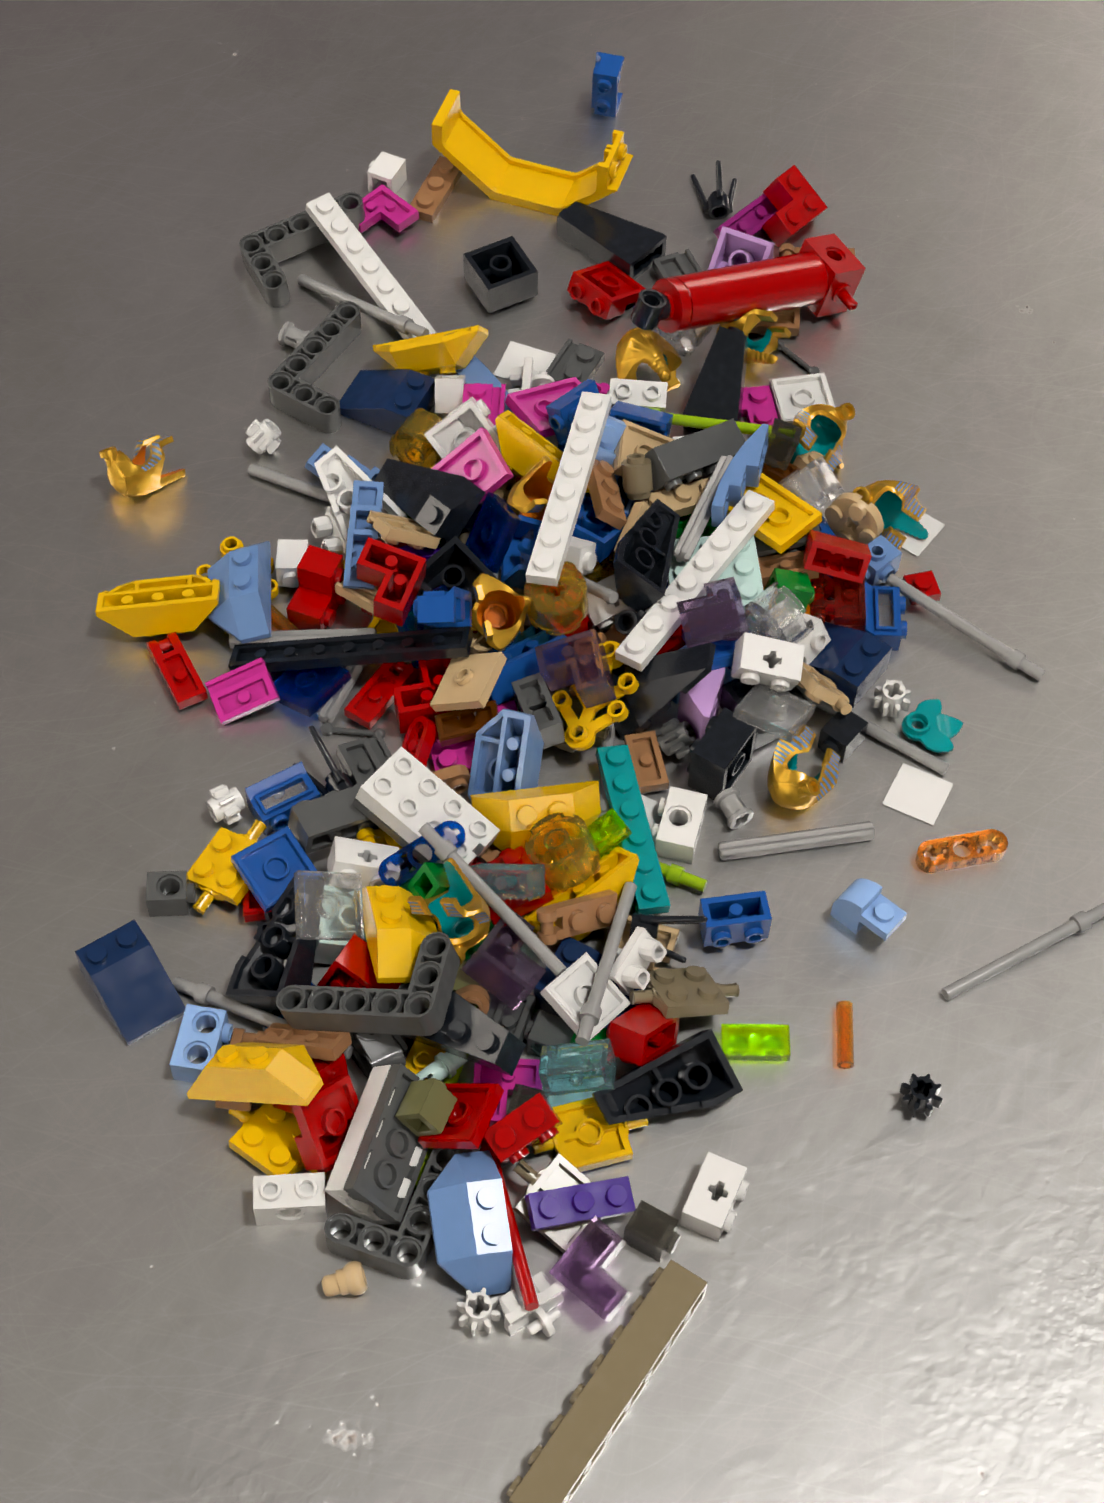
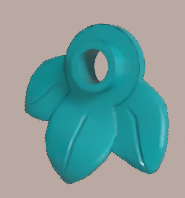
M930 699L919 703L916 711L911 712L903 719L901 728L907 738L920 741L928 750L947 753L953 751L954 746L950 739L960 732L963 722L942 714L941 701L939 699Z

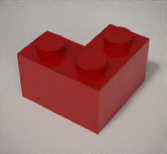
M795 165L778 176L763 191L778 212L766 221L762 228L775 245L779 247L828 208Z
M368 537L356 563L357 579L379 587L373 600V616L402 627L426 575V558Z
M312 545L308 546L297 566L299 586L286 608L289 627L298 630L327 629V627H332L336 618L337 608L346 601L344 597L335 593V584L337 582L341 583L344 580L343 555Z
M450 658L418 661L420 683L393 688L394 708L400 734L406 733L411 722L418 716H424L435 722L434 715L449 712H435L430 703L449 666Z
M354 934L317 986L398 989L401 983H377L367 941Z

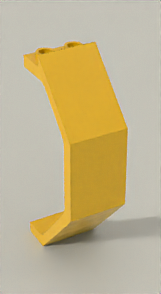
M453 89L449 90L431 124L432 145L491 200L558 216L563 209L568 208L575 202L589 205L617 192L633 158L632 154L627 153V144H624L625 132L615 129L612 133V145L607 144L604 150V161L579 172H570L514 158L462 112L460 107V91Z

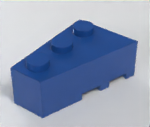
M535 616L530 620L531 626L522 633L519 631L506 649L499 651L492 648L486 652H502L507 658L488 701L496 700L497 705L510 701L514 697L511 682L541 672L545 682L561 677L562 669L571 663L572 660L567 637Z

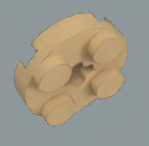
M852 492L839 495L825 510L828 525L835 536L863 544L870 543L883 532L884 522L882 515L872 502L866 504L860 500L863 496Z

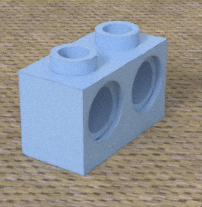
M191 1004L186 1005L169 1064L173 1080L194 1083L217 1051L223 1045L230 1044L233 1024L229 1023L227 1010ZM204 1028H215L210 1033H201ZM196 1058H206V1060L203 1063H192V1061Z

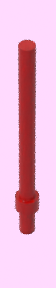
M483 1137L479 1151H490L502 1178L513 1249L512 1263L525 1310L532 1311L539 1307V1302L501 1169V1162Z

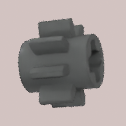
M676 718L662 724L663 727L660 728L662 734L657 736L661 750L667 756L675 753L678 759L688 755L692 743L696 740V734L687 721L678 724Z

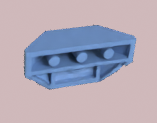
M269 541L229 551L208 569V578L220 581L219 604L207 617L242 644L272 637L271 544Z
M502 709L498 715L476 732L471 777L468 787L470 801V795L538 787L544 742L534 715Z
M489 1150L455 1154L427 1191L437 1265L472 1293L481 1292L483 1287L486 1288V1295L488 1296L508 1293L511 1291L513 1249L502 1178Z

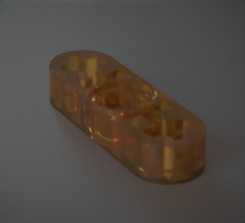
M995 829L928 840L921 843L918 847L915 862L917 867L926 873H938L997 862L1004 857L1008 840L1005 834ZM987 842H991L993 846H998L997 850H993L990 845L986 846ZM959 845L965 846L969 849L970 855L960 857L954 853L953 848ZM926 853H930L932 857H937L936 861H932L930 857H925Z

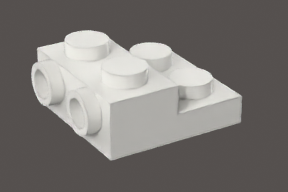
M473 396L424 433L442 459L480 427L488 430L498 450L501 452L496 425L488 418L491 411L482 399L476 401Z

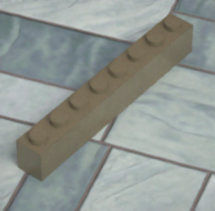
M672 1259L665 1269L659 1267L655 1271L649 1282V1286L652 1287L645 1298L640 1295L636 1299L629 1312L632 1318L626 1327L620 1324L615 1330L609 1342L613 1346L607 1355L600 1354L596 1358L589 1371L592 1377L586 1386L579 1384L569 1400L572 1407L565 1416L562 1414L557 1416L548 1433L552 1436L545 1447L540 1444L536 1447L528 1460V1465L531 1467L524 1478L518 1475L509 1487L506 1494L510 1497L508 1503H568L699 1306L706 1294L708 1282Z

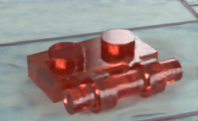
M819 573V578H814L810 581L811 586L815 590L814 599L810 603L811 616L822 619L823 624H825L826 615H834V625L865 626V579L861 584L834 576L833 579H824V574ZM825 594H833V600H825Z

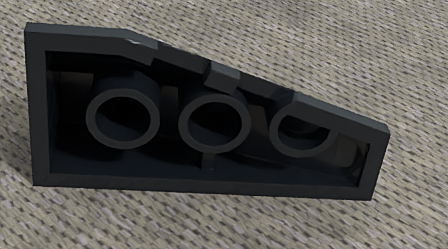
M387 458L374 480L375 482H384V493L414 521L434 536L446 541H450L455 535L459 537L486 493L466 477Z
M656 499L618 542L614 557L613 568L618 599L636 612L640 610L646 611L665 596L680 515L659 499Z
M707 643L655 655L642 672L626 664L612 669L604 692L616 686L619 677L624 673H632L639 682V687L635 693L626 694L617 699L624 702L629 711L628 717L624 721L614 723L619 737L624 740V735L644 731L652 724L650 718L659 710L665 713L671 707V701L680 691L686 694L712 670L716 645ZM632 681L626 682L624 686L631 685ZM622 708L615 710L614 714L620 713Z
M321 877L292 878L272 908L273 917L264 931L259 929L253 937L256 943L247 957L242 955L236 963L225 994L228 998L271 1014L282 1015L276 1005L278 993L290 985L311 986L324 880Z
M712 1029L702 1030L670 1047L643 1066L636 1067L592 1093V1096L607 1125L714 1107L743 1091V1088Z

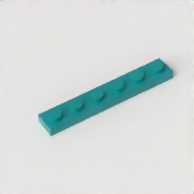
M628 745L597 747L595 755L619 847L637 854L639 858L633 883L637 885L633 899L636 913L647 915L668 913L671 905Z

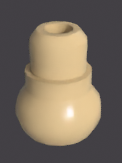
M358 1261L347 1263L342 1269L336 1270V1273L326 1275L321 1280L324 1293L328 1297L342 1294V1296L346 1294L361 1295L368 1289L362 1263Z

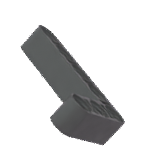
M349 192L334 198L358 229L359 224L366 217L362 197L355 192ZM305 210L246 235L240 240L239 247L244 266L266 303L272 307H282L289 302L290 293L285 274L278 263L326 243L328 239Z
M352 301L338 304L269 376L268 388L272 406L320 432L334 433L340 429L342 421L339 400L333 395L313 386V383L360 335L361 314L359 305Z
M433 932L427 935L420 945L408 990L290 985L278 993L276 1005L289 1026L297 1030L416 1036L433 1035L444 1024L460 965V958L448 935L442 932Z
M432 1149L398 1231L347 1213L340 1212L330 1216L325 1222L324 1227L328 1249L337 1256L361 1262L362 1265L401 1279L410 1280L419 1276L434 1245L428 1198L425 1195L444 1169L438 1165L440 1162L451 1160L455 1154L472 1152V1149ZM417 1222H426L430 1225L422 1231L415 1230L412 1227ZM338 1230L350 1232L344 1239L333 1237L334 1233ZM374 1241L383 1244L382 1248L376 1251L366 1248L369 1243ZM406 1253L416 1256V1259L409 1263L399 1260L400 1256Z

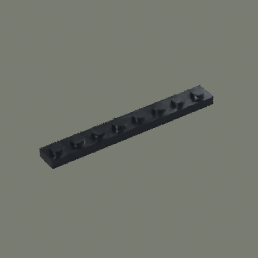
M471 626L240 644L234 646L228 667L232 671L258 658L264 659L268 672L469 657L473 633Z

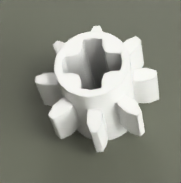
M255 419L245 432L249 435L246 443L253 451L260 455L265 451L272 454L282 442L278 438L281 434L280 429L269 419H264L261 423Z
M886 679L883 687H875L873 707L879 708L883 717L898 718L901 710L909 711L911 704L909 700L912 691L906 690L902 681H889Z
M222 784L209 791L212 798L206 801V806L216 823L223 820L229 826L242 819L239 812L245 809L246 805L236 787L228 789L227 785L224 786Z
M484 1287L481 1292L476 1293L467 1290L466 1302H457V1311L463 1313L459 1318V1326L468 1325L471 1328L472 1336H475L477 1331L483 1330L490 1334L492 1321L498 1322L501 1320V1313L493 1310L499 1305L498 1296L490 1299L486 1295V1288ZM478 1308L484 1309V1311H481L480 1316L473 1315V1313L477 1312Z

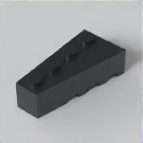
M401 983L398 989L408 990L410 983ZM454 991L451 994L444 1024L437 1033L429 1036L402 1035L510 1076L513 1075L526 1046L524 1042Z

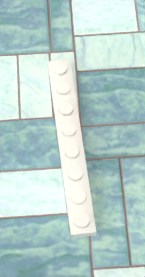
M329 192L306 203V212L381 309L397 316L404 315L413 319L414 323L429 329V335L437 333ZM399 332L403 339L417 337L412 334L405 335Z
M583 391L581 393L525 574L527 583L556 587L558 585L612 405L610 394Z
M748 490L668 586L665 596L653 604L615 650V659L642 672L774 511L775 501Z

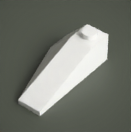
M335 446L315 462L314 465L342 535L347 540L354 480H372L338 446ZM384 493L382 513L408 518ZM380 534V541L389 544L381 539L382 535Z

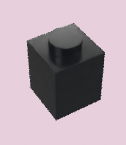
M852 711L847 715L837 712L821 729L817 747L824 754L827 748H831L840 756L839 762L843 764L865 740L868 722Z

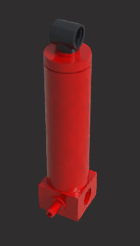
M835 233L806 238L797 254L662 278L655 282L652 289L641 290L631 314V320L633 324L641 329L654 330L658 327L664 333L671 334L736 321L753 309L776 313L808 306L816 317L846 312L847 309L853 311L858 305L853 296L866 268Z

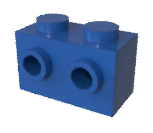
M765 891L700 899L698 916H706L708 918L707 922L699 923L704 947H725L731 943L744 941L747 943H757L769 937L772 917Z

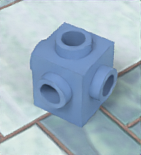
M880 535L867 544L872 557L864 580L872 586H878L882 582L886 583V580L892 573L895 575L898 572L902 556L900 550Z

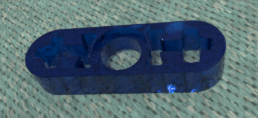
M445 821L434 828L442 838L445 837V829L450 828L451 831L458 830L460 832L456 836L458 842L454 845L458 850L464 846L466 833L458 822ZM423 836L381 862L378 873L385 885L401 887L414 877L423 865L417 863L413 858V851L419 845H427L431 848L432 857L428 862H441L434 854L435 849ZM407 853L409 862L416 870L410 873L407 866L399 872L401 876L399 880L396 881L393 877L387 879L385 876L389 872L387 866L392 863L395 867L402 865L405 861L400 857Z

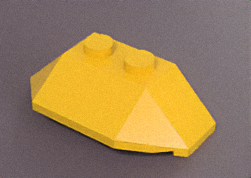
M474 325L373 345V351L396 369H410L427 376L438 373L439 375H455L456 370L467 367L489 334L488 329L480 325Z
M507 410L498 415L495 423L501 453L506 464L510 466V471L516 476L523 478L544 456H547L552 461L547 477L555 481L563 452L524 421L516 417L511 411ZM588 485L585 493H590Z
M195 574L131 581L117 586L111 591L105 590L98 593L95 613L98 618L132 637H151L173 632L185 633L195 631L219 604L220 581Z
M598 780L470 795L471 806L500 829L493 844L501 851L506 848L515 849L522 846L529 856L574 851L601 813Z
M617 846L610 850V854L598 856L579 866L566 876L565 880L551 889L554 900L541 907L608 889L617 893L618 906L625 882H633L639 863L638 855ZM537 909L522 917L521 920L531 931L537 934V931L540 930V922L537 921ZM592 931L575 935L571 938L580 941L589 936Z
M365 886L358 890L355 896L377 983H410L423 939L427 935L437 932L434 919L429 915L411 914V907L407 900L413 894L400 886Z
M242 1042L223 1045L202 1070L188 1090L187 1096L188 1099L308 1106L324 1084L304 1045Z

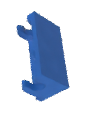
M622 401L615 403L609 415L621 421L625 419L669 437L673 414Z

